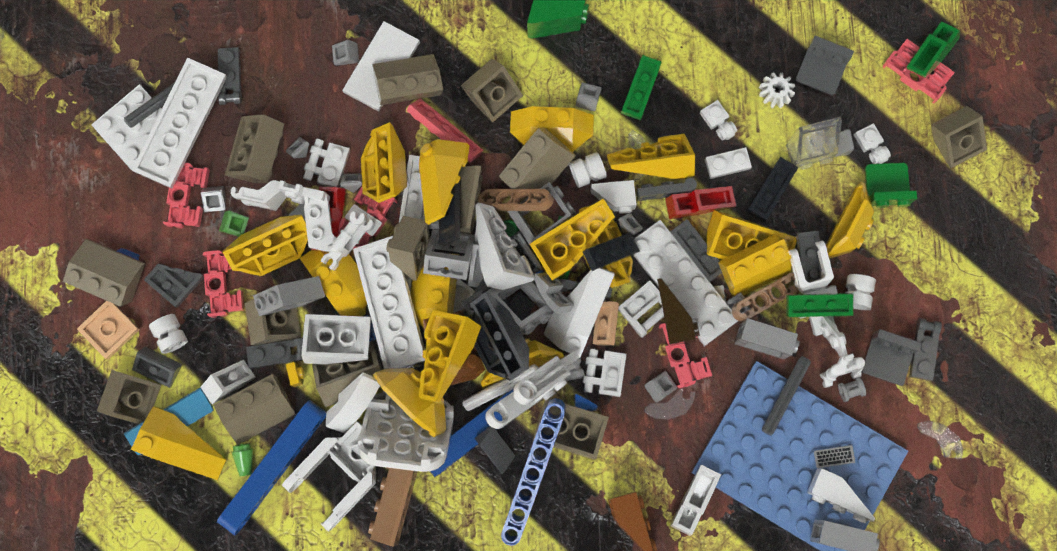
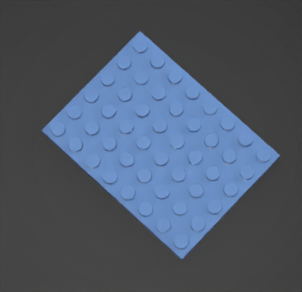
M756 361L691 473L695 475L700 465H703L721 474L715 488L817 550L847 551L810 541L814 519L865 530L870 522L862 523L853 519L854 514L847 511L845 514L832 509L833 505L828 502L821 504L812 500V495L808 494L807 491L816 470L819 469L816 467L814 451L853 446L855 463L823 467L822 469L842 477L873 515L908 450L798 386L774 434L771 436L765 434L762 431V427L788 379Z

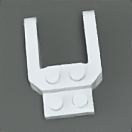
M575 351L561 360L556 356L520 380L514 386V392L500 400L486 412L487 423L495 429H500L543 398L547 401L556 394L554 389L558 391L567 384L565 380L571 375L570 371L575 368L573 363L580 357ZM494 412L501 414L502 421L494 417Z
M359 421L343 437L325 438L282 484L289 493H292L329 454L353 480L358 482L332 510L333 513L321 523L328 532L376 484V466L366 463L358 453V434L360 435L362 424Z

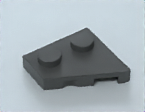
M157 264L144 281L174 307L178 308L204 279V276L199 273Z

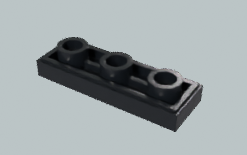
M456 183L451 190L453 197L445 217L439 219V244L442 246L460 239V183Z

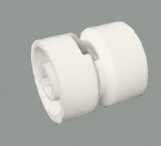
M597 152L587 155L585 160L579 158L569 163L572 176L578 188L590 184V180L596 182L607 177L603 162Z
M859 274L848 275L846 283L848 292L845 293L853 294V309L871 310L873 297L870 293L874 292L875 278Z
M175 314L163 316L149 325L153 336L158 338L157 345L162 354L175 351L188 342L183 330L178 329L180 324Z

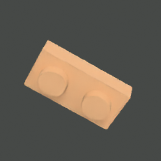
M603 302L595 321L593 344L614 345L619 308L618 302Z

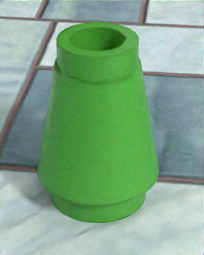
M250 443L234 445L231 453L239 476L251 475L253 448H251Z

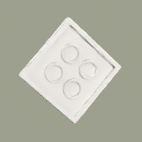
M140 84L91 124L131 170L162 110L159 108L133 128H130L125 123L124 117L152 98Z

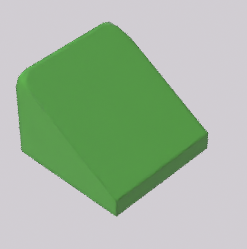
M225 211L219 231L239 237L244 234L249 217L232 211Z

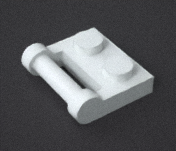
M651 281L647 282L618 308V311L642 338L647 334L646 331L664 317L663 308L661 307L643 324L637 321L656 303L659 302L662 306L660 292Z

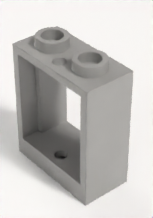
M550 182L540 189H546L554 197L565 213V216L536 236L523 217L530 211H508L529 245L574 217L575 210L569 202L565 204L562 200V197H564L563 192L558 186L553 187ZM528 197L520 203L526 202L528 200Z
M433 228L425 253L423 273L466 280L471 263L475 235L460 233L459 240L442 246L439 244V229ZM435 249L447 250V251L465 253V255H464V256L452 255V254L434 252V250H435Z
M317 276L276 285L253 295L259 316L302 307L324 298L325 294L320 277Z
M532 281L505 290L491 288L487 291L510 311L522 336L524 334L529 335L540 323L545 324L552 317V309L545 302ZM520 288L539 307V310L522 321L503 301Z
M747 318L740 324L735 345L780 359H786L797 352L799 341L797 340V333Z
M814 519L810 538L811 542L847 551H878L880 543L879 539H877L878 533Z

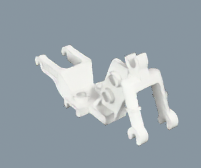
M273 180L260 190L241 187L239 193H237V188L232 187L231 195L236 199H241L245 205L274 211L280 207L286 197L291 198L292 202L304 204L305 201L304 213L308 246L312 249L329 252L323 256L321 262L326 264L329 259H333V263L329 267L333 271L339 266V261L342 257H346L355 245L359 244V240L366 232L372 231L375 226L372 220H369L366 225L367 218L364 213H361L357 219L358 214L352 211L350 222L340 231L341 233L336 238L332 233L329 208L330 196L324 191L306 188L300 184L291 185L282 180L280 182Z
M823 240L815 243L819 249L817 253L822 269L821 279L807 282L805 280L798 251L796 249L788 251L789 255H791L790 262L795 276L794 285L802 294H837L835 285L826 287L832 281L834 275ZM833 316L809 317L813 335L823 334L840 357L837 364H834L826 372L820 374V377L823 379V387L833 386V381H836L838 376L852 372L851 377L853 379L861 377L865 360L862 357L853 358V353L847 354L846 338L843 332L838 331Z

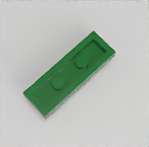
M642 55L621 114L641 121L661 67V61Z
M853 294L786 295V316H853Z

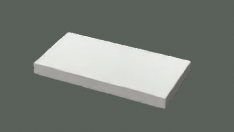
M383 22L343 88V93L380 111L383 105L379 103L372 64L411 58L420 44V40Z

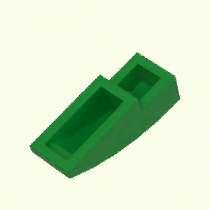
M941 21L932 35L929 34L908 64L907 69L926 78L960 38V30Z

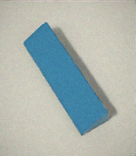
M198 388L163 410L175 414L180 421L189 426L211 413L214 409L203 390ZM144 421L124 433L131 446H133Z

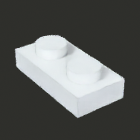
M747 148L705 158L710 179L752 168Z

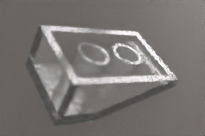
M841 117L799 127L786 144L791 163L802 170L813 166V163L820 162V164H826L833 161L832 159L838 153Z

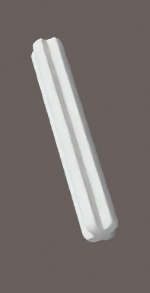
M537 365L529 366L528 370L513 380L503 379L464 399L462 402L463 406L467 411H470L514 389V386L520 380L538 369Z

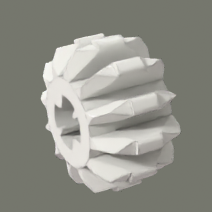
M783 72L778 77L775 73H771L770 78L764 77V83H761L759 89L762 90L759 97H766L763 103L771 102V108H774L776 103L779 108H782L784 103L789 104L791 102L790 98L795 95V92L792 91L795 84L788 83L791 78L787 77L784 79Z

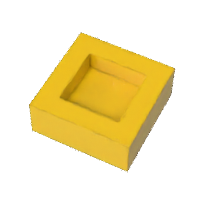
M295 362L286 364L290 385L293 387L303 385L302 379H305L302 366L299 367Z

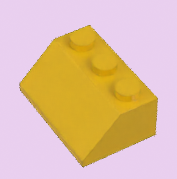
M774 234L718 262L732 297L740 292L743 296L791 273V255L788 253L789 250L783 238Z

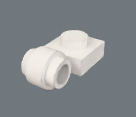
M718 100L700 111L701 116L711 130L718 126L719 129L716 132L722 141L725 139L729 140L735 136L737 128L732 121L725 122L730 116Z
M874 123L855 132L854 137L863 152L871 150L869 158L873 164H882L888 161V158L891 156L890 151L886 146H878L884 140Z

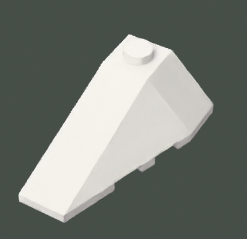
M478 202L475 208L480 266L487 287L505 290L533 281L535 277L525 255L520 256L515 247L518 244L506 234V225L495 208Z
M603 268L595 271L590 270L566 297L574 305L571 311L559 314L553 312L544 335L560 349L569 353L575 351L581 357L615 273Z

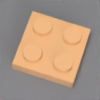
M109 301L104 302L77 328L107 360L140 330L117 305Z

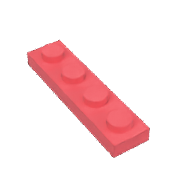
M421 98L408 106L406 111L441 140L468 143L470 145L469 163L478 158L483 152L482 148Z

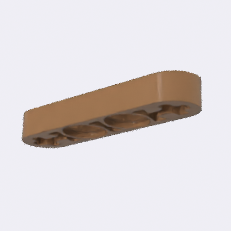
M487 189L478 197L479 203L493 206L496 211H545L552 206L554 201L552 195L546 189ZM511 196L508 202L503 203L506 197ZM529 196L526 202L520 203L524 197Z
M794 273L778 279L734 304L732 307L733 317L738 321H744L785 299L786 295H792L799 291L795 285L788 288L785 287V284L792 280L795 281ZM772 287L779 289V298L773 296ZM756 296H760L763 299V307H759L756 304ZM749 305L751 309L741 314L740 310Z

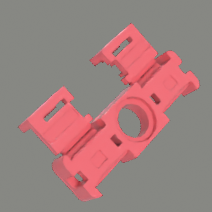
M906 39L899 50L893 51L883 64V68L887 66L901 76L900 81L916 92L918 89L933 99L932 103H936L947 89L945 84L955 72L940 63L933 70L934 73L932 75L929 74L924 78L916 74L919 77V81L913 80L910 77V73L914 72L908 70L907 66L920 47Z
M190 163L184 164L173 188H169L166 203L170 205L168 221H163L164 225L180 229L184 228V225L200 227L203 208L197 206V209L193 210L190 209L188 203L191 187H194V184L201 185V188H207L210 172L208 168H194ZM177 190L184 191V197L181 200L174 199V193Z
M361 187L354 200L360 205L366 204L368 208L367 213L382 222L373 235L377 237L387 221L385 218L386 213L393 202L397 203V200L393 197L378 203L365 196ZM342 218L340 221L338 236L341 233L340 231L349 223L345 218ZM365 233L359 240V244H356L354 248L368 244L373 236Z
M220 250L203 253V256L207 257L208 273L204 274L205 295L210 296L211 313L207 315L211 318H216L217 316L225 317L228 315V312L244 311L243 291L238 290L236 295L227 293L226 273L228 270H231V267L225 256H221L224 254ZM215 278L220 279V288L216 290L211 289L210 282Z
M660 324L659 329L663 328L668 346H665L671 368L675 367L680 383L677 387L679 389L694 385L696 380L712 377L707 357L701 358V362L694 363V361H691L690 363L685 344L671 346L668 340L666 324ZM679 348L683 351L684 356L681 360H674L672 358L671 352L674 349Z

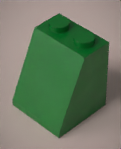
M533 0L527 22L528 38L532 39L579 31L582 23L586 24L589 4H586V0Z

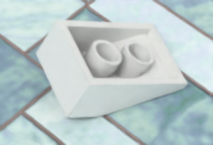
M305 314L301 355L303 362L307 364H333L368 360L371 317Z

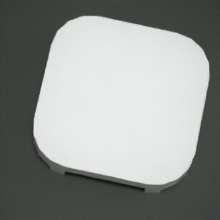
M385 391L376 394L366 408L360 435L358 434V453L361 459L368 464L380 467L420 472L438 469L447 458L453 427V406L444 400L446 431L433 437L429 434V431L413 421Z

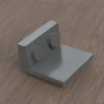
M814 36L795 80L827 94L834 95L845 67L851 60L854 51Z
M879 329L872 334L865 357V366L861 372L903 386L912 356L920 351L922 343Z

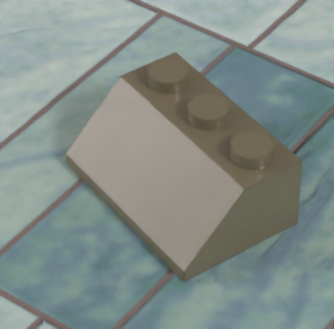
M434 54L372 64L380 105L440 96L443 92L440 70Z
M264 114L242 116L225 176L253 183H268L272 176L274 160L278 154L279 141L283 136L284 123Z
M538 128L498 177L512 189H540L548 182L552 185L576 155L546 128Z
M481 166L461 167L458 174L461 177L459 180L460 233L473 234L476 217L475 205L478 203L483 178Z
M85 239L69 261L63 282L121 307L133 301L145 263L90 239Z
M373 341L369 342L368 360L312 364L316 389L325 407L336 404L339 393L360 374L366 373L373 376L375 372L383 370Z
M273 374L213 405L222 424L237 445L296 415L278 377Z
M548 399L547 401H544V405H543V408H542V411H541V415H540V418H539V421H538V424H537V428H536V431H535V434H534L533 441H534L535 436H536V433H537V431H538V428H539V425H540V422H541L543 413H544V411H545L546 405H547V403H548L551 399ZM565 404V415L553 448L596 460L609 417ZM557 406L549 408L553 415L561 413L560 408ZM550 427L542 429L545 435L554 434L553 429Z

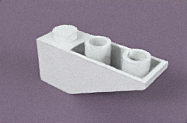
M822 468L816 470L807 491L808 494L812 495V500L821 504L828 502L833 505L832 509L843 514L846 511L854 514L853 519L862 523L875 520L874 516L842 477Z

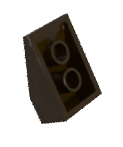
M662 278L657 279L669 344L674 346L696 342V336H700L698 323L693 322L692 317Z

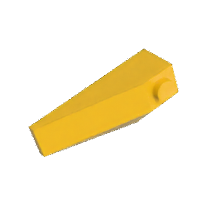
M685 134L663 136L658 138V142L653 144L645 142L637 149L626 148L607 154L610 167L614 170L671 179H685L695 176V153Z
M436 139L421 147L419 170L425 223L428 225L445 217L453 197L451 190L456 183H459L461 178L458 175L461 167L466 166L470 147L468 143Z
M603 198L530 243V246L552 281L571 270L583 256V251L594 243L615 216Z
M714 210L707 228V255L725 259L774 234L785 240L788 250L795 248L797 240L795 236Z
M432 310L424 333V338L427 340L426 350H423L422 355L425 363L420 378V399L436 403L440 402L472 351L481 328L479 324L466 316Z
M156 406L152 407L131 450L150 458L218 480L227 460L211 445L195 434L196 432L180 421L175 414Z

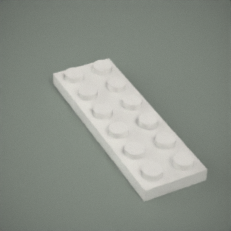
M187 58L132 168L133 172L173 188L227 78L226 74Z
M661 220L634 239L640 252L633 256L657 286V279L662 278L692 317L693 322L698 323L700 333L698 339L704 347L738 322L733 317L732 310Z
M393 236L353 249L384 369L405 368L425 362V359L422 357L425 347L405 273L390 262L389 252L386 250L388 240L392 239Z

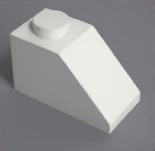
M634 180L591 184V194L599 200L604 198L609 208L613 211L627 214L635 210L637 204Z
M242 360L211 374L200 388L213 405L245 386L255 378V375L246 362Z

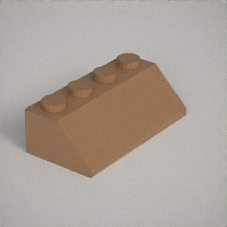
M386 467V469H389L387 478L383 477L380 486V490L383 491L382 497L376 501L374 512H377L375 521H371L368 533L371 534V540L394 547L399 544L418 471Z

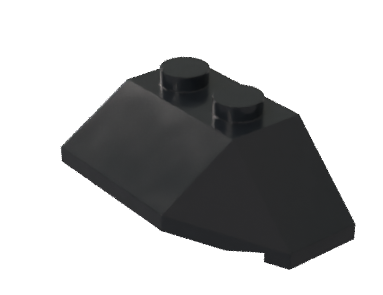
M489 292L483 293L471 302L469 310H471L469 318L481 326L474 346L489 373L510 381L529 369L530 349L510 311Z

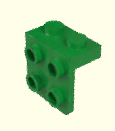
M906 163L868 164L865 167L866 189L872 206H876V208H886L889 205L908 207L917 200V191H910L908 166Z

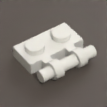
M316 139L314 146H311V156L309 162L305 164L303 178L311 181L313 174L319 175L318 184L328 187H339L351 150L350 148L329 143L328 149L324 150L322 149L324 141ZM319 156L324 158L321 168L316 166Z
M590 349L589 357H586V364H588L587 372L583 378V383H585L584 392L592 393L593 385H600L599 394L620 397L626 354L605 351L604 359L597 358L598 350ZM596 366H602L601 378L595 377Z

